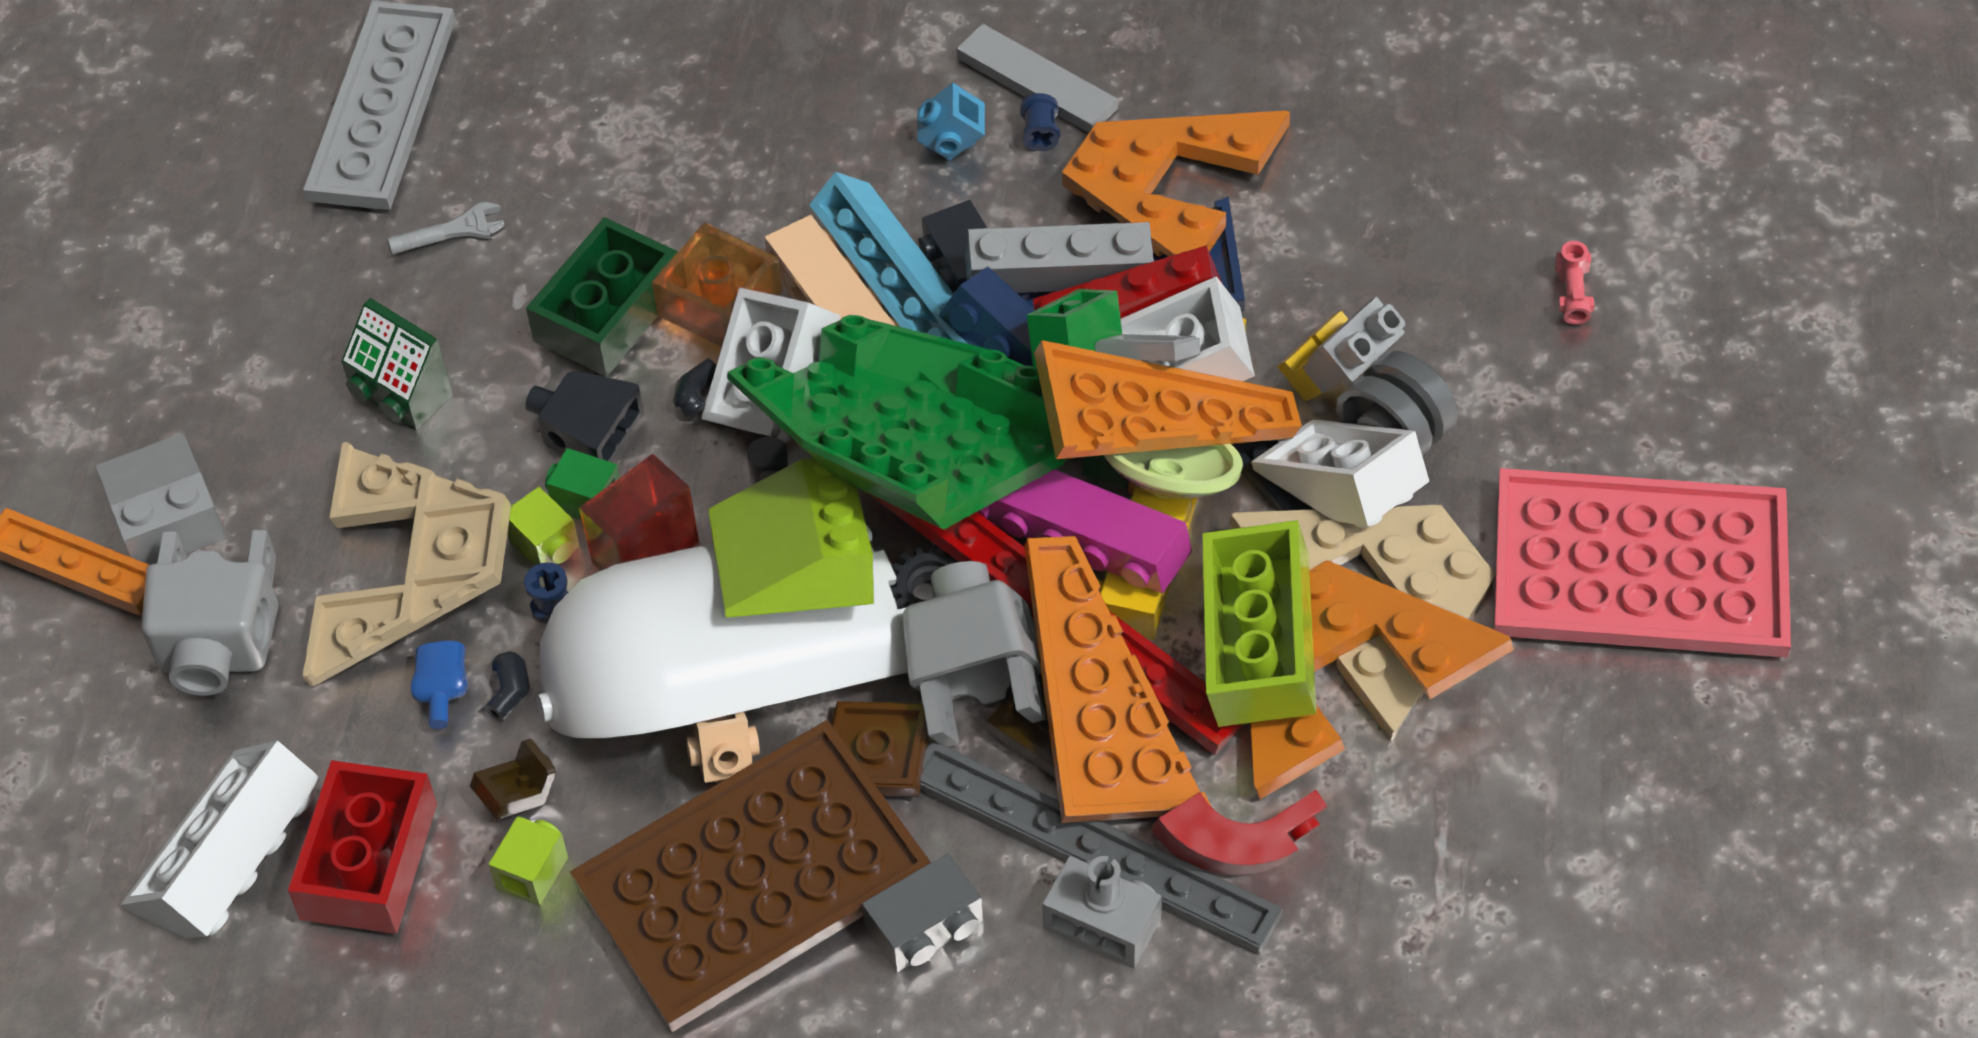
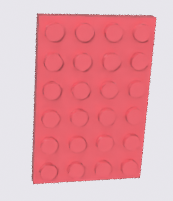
M1500 468L1497 498L1493 630L1509 637L1788 658L1791 649L1786 488Z

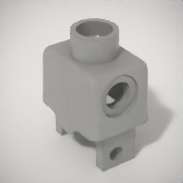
M267 530L252 531L248 562L227 561L217 551H194L187 558L177 531H163L158 562L146 568L141 628L157 667L162 672L169 673L171 684L182 692L202 696L214 695L224 691L227 687L229 672H252L264 667L279 607L272 587L277 556Z
M957 562L934 571L930 577L934 598L906 607L903 612L909 684L921 692L929 736L945 747L960 744L952 700L961 697H973L984 705L1007 699L1011 689L1013 690L1017 712L1032 723L1046 720L1038 675L1041 674L1036 630L1028 603L1003 581H990L986 564L981 562Z

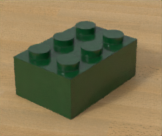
M603 217L526 307L533 342L608 377L682 288L683 279L678 251Z

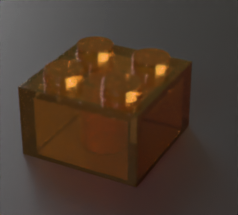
M705 222L652 282L659 317L722 347L739 287L776 296L783 292L778 257Z

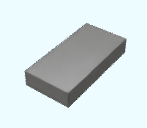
M1119 334L1095 342V351L1136 360L1178 361L1200 355V338L1181 335Z

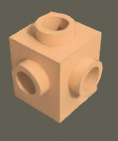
M744 711L693 723L694 736L686 737L690 766L699 765L705 783L713 781L719 784L753 764L752 756L760 755L756 727H748V720Z

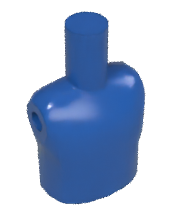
M458 641L426 643L418 646L415 650V671L411 680V694L417 702L429 703L428 724L433 729H444L448 726L449 701L464 696L468 691L465 670L466 648L464 644Z

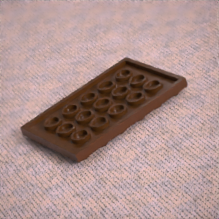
M827 719L571 870L570 874L671 1032H674L863 917V902L931 862Z

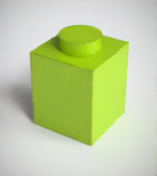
M537 487L511 506L507 533L508 539L534 565L562 563L580 547L574 520L540 487Z
M517 816L488 865L497 890L541 906L566 863L568 854L562 833L554 825L544 820H535L533 822Z

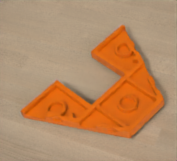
M1290 111L1096 122L1062 171V186L1074 195L1083 197L1087 204L1097 212L1104 209L1118 219V223L1150 222L1152 250L1159 257L1163 254L1170 257L1207 245L1210 252L1226 227V212L1207 208L1203 205L1166 198L1162 195H1154L1152 192L1177 155L1259 175L1290 125Z
M1326 560L1309 570L1314 672L1338 659L1339 656L1380 635L1426 696L1432 699L1514 650L1512 640L1508 635ZM1317 705L1315 715L1251 723L1253 777L1257 796L1261 800L1345 750L1341 737Z

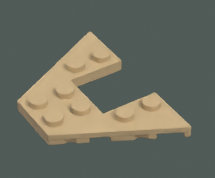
M342 442L329 517L335 527L344 528L414 518L405 583L403 585L316 596L302 675L309 686H316L500 584L511 504L506 496L490 489H477L472 483L456 479L454 482L438 477L430 469L409 462L396 463L388 455L381 454L378 457L354 449L351 443Z
M1442 505L1395 506L1382 516L1383 518L1379 523L1363 528L1356 527L1355 524L1331 520L1315 509L1235 512L1231 514L1229 525L1232 529L1298 520L1309 553V570L1326 560L1341 565L1362 555L1383 584L1469 620L1472 619L1479 603L1488 594L1496 577L1495 572ZM1379 635L1339 656L1336 668L1388 738L1393 740L1415 703H1418L1424 692Z

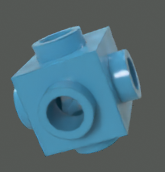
M950 84L933 98L925 100L918 108L917 141L927 149L933 150L950 161L965 149L971 148L976 141L985 136V103L956 84Z

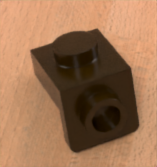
M532 739L521 741L515 760L474 772L470 788L497 820L544 805L554 780L556 769L550 758L540 750Z

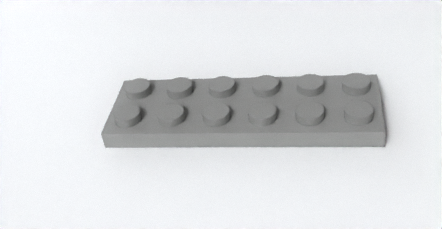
M372 0L303 189L306 201L391 210L456 21L453 8Z

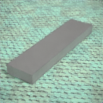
M985 24L980 25L956 48L957 59L1024 97L1036 93L1051 95L1058 102L1057 115L1088 133L1096 122H1105L1118 109V99Z

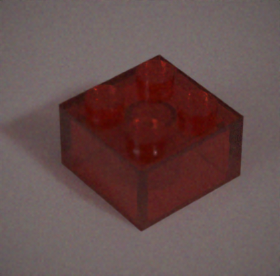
M654 454L648 456L579 507L591 562L601 571L616 564L693 548L699 542L690 486Z

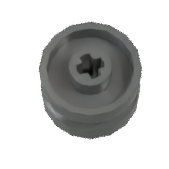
M1399 350L1384 352L1363 373V377H1359L1337 398L1336 411L1341 423L1415 431L1422 457L1431 449V445L1436 444L1457 423L1458 408L1455 398L1445 381L1428 364L1414 355Z

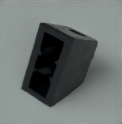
M577 371L566 373L555 391L535 385L528 393L525 403L527 411L539 415L538 422L541 435L547 447L561 455L569 448L609 462L614 460L644 413L638 384Z

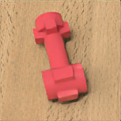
M1579 241L1566 242L1562 246L1561 252L1556 253L1555 272H1557L1559 279L1566 285V296L1559 297V312H1563L1564 320L1567 323L1574 325L1587 322L1591 318V312L1594 311V297L1585 296L1583 280L1584 274L1590 270L1591 253L1588 252L1587 246Z

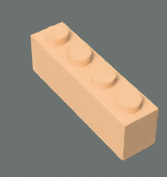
M812 215L765 236L768 265L794 300L808 302L841 315L840 320L847 315H860L867 319L899 326L892 316L888 317L882 309V303L871 287H866L860 280L859 271L848 256L844 258L838 251L836 240L827 228L822 229Z

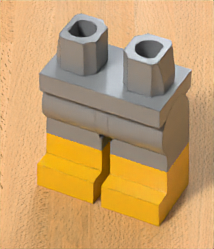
M1376 296L1370 299L1350 319L1342 311L1333 314L1307 338L1308 340L1302 342L1277 367L1306 402L1337 387L1341 382L1345 385L1352 383L1405 333L1402 329L1405 326V321L1391 304L1383 305Z

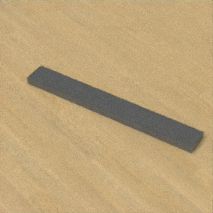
M930 740L927 745L923 763L924 771L920 779V792L1064 862L1067 861L1069 856L1083 862L1087 860L1092 861L1099 856H1108V867L1111 869V862L1115 859L1120 865V878L1127 881L1138 880L1152 887L1157 894L1162 895V909L1257 955L1261 953L1282 917V907L1102 821L1062 823L1058 800L933 740Z

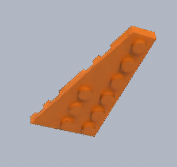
M1043 340L1034 352L1056 459L1294 438L1302 426L1292 391Z
M1076 537L1028 538L1024 548L1061 822L1161 817L1200 792L1190 772L1192 767L1184 751L1180 752L1167 727L1169 721L1136 656L1131 655L1121 635L1123 630L1116 616L1110 614L1099 592L1101 586ZM1201 792L1205 800L1211 806L1205 792Z

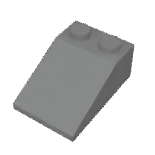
M184 433L95 465L130 557L149 565L157 564L163 531H177L186 554L227 539Z

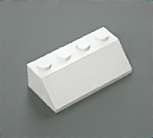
M278 740L235 750L123 900L121 906L127 911L185 939L215 934L229 917L227 908L234 898L245 893L255 882L258 876V872L255 871L257 866L265 856L274 853L283 843L286 837V833L283 830L293 817L302 814L311 804L314 798L311 791L321 778Z

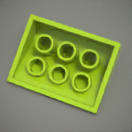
M814 458L801 459L708 509L726 618L874 604L873 552L857 488L830 474Z

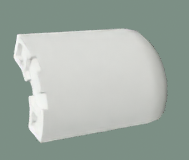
M866 525L869 540H872V531ZM713 543L613 565L581 579L553 609L540 641V684L542 694L536 695L539 717L542 723L548 722L551 729L559 734L574 738H610L637 735L689 725L907 673L908 665L903 627V612L906 608L897 609L889 586L895 584L897 580L884 550L874 552L872 549L874 604L729 618L725 617Z

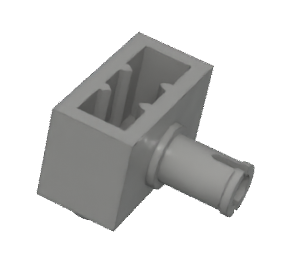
M1069 856L1042 903L1043 929L1135 969L1161 921L1162 895L1157 894L1152 887L1138 880L1127 881L1120 878L1121 869L1119 863L1113 859L1110 869L1108 867V856H1099L1092 861L1087 860L1085 862Z

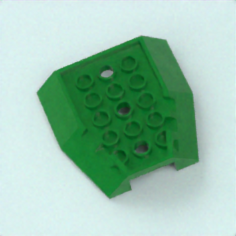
M847 315L842 317L841 320L821 328L819 361L811 363L804 369L792 373L777 366L770 359L758 357L750 359L747 363L727 372V379L830 474L943 530L1062 466L1067 459H1056L1037 368L1025 366L1011 360L998 350L986 349L867 319L860 315Z

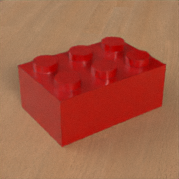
M331 760L288 888V893L300 920L397 934L437 807V801L427 773Z

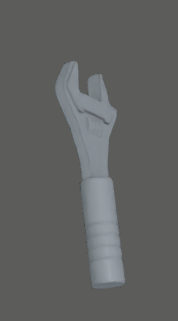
M479 202L465 214L450 222L387 238L390 253L394 255L421 246L445 241V239L452 237L473 236L491 239L490 234L499 231L505 224L503 220L487 223L485 215L499 213L501 207L490 202Z

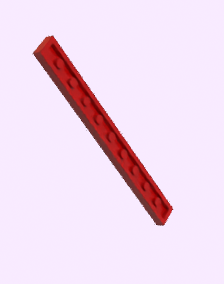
M868 493L958 562L975 561L986 564L990 581H1003L1028 603L1032 618H1034L1024 546L978 512L943 530ZM1116 616L1123 630L1121 635L1131 655L1136 656L1167 719L1216 755L1244 724L1218 727L1206 695V682Z

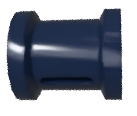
M1044 93L1032 94L1023 99L1020 104V115L1025 120L1026 126L1022 134V142L1030 150L1048 151L1059 144L1061 137L1060 129L1055 125V118L1058 114V102L1051 95Z
M554 563L537 564L525 575L524 586L527 594L532 598L530 609L533 617L539 622L548 623L554 609L553 600H557L558 604L569 593L566 590L568 580L565 570ZM540 577H543L545 587L540 586Z

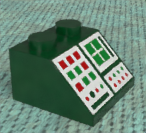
M369 298L363 304L341 361L347 378L346 386L350 393L358 400L372 402L380 407L382 412L393 422L399 423L402 421L417 431L453 396L439 340L382 304Z

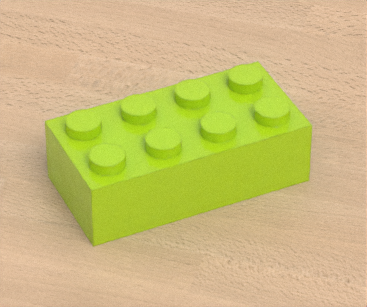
M1293 520L1202 533L1206 695L1218 727L1315 715L1316 694L1309 553L1299 521Z

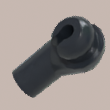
M709 358L682 375L675 385L673 404L675 408L679 407L682 414L686 418L693 417L705 408V402L698 393L712 383L717 366Z
M512 651L500 653L492 661V671H497L501 688L485 705V709L494 719L500 722H504L530 690L526 662L519 654Z

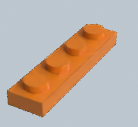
M5 508L0 514V560L136 615H142L146 568L149 564L11 509Z

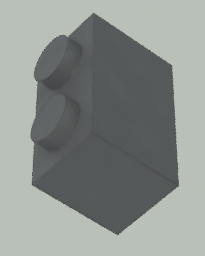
M949 853L862 903L865 928L897 973L910 965L918 966L925 963L934 955L937 949L952 940L959 941L967 938L983 922L981 896Z

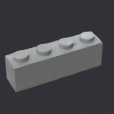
M1150 222L968 229L965 252L967 280L988 266L1016 293L1060 291L1139 265L1154 262Z

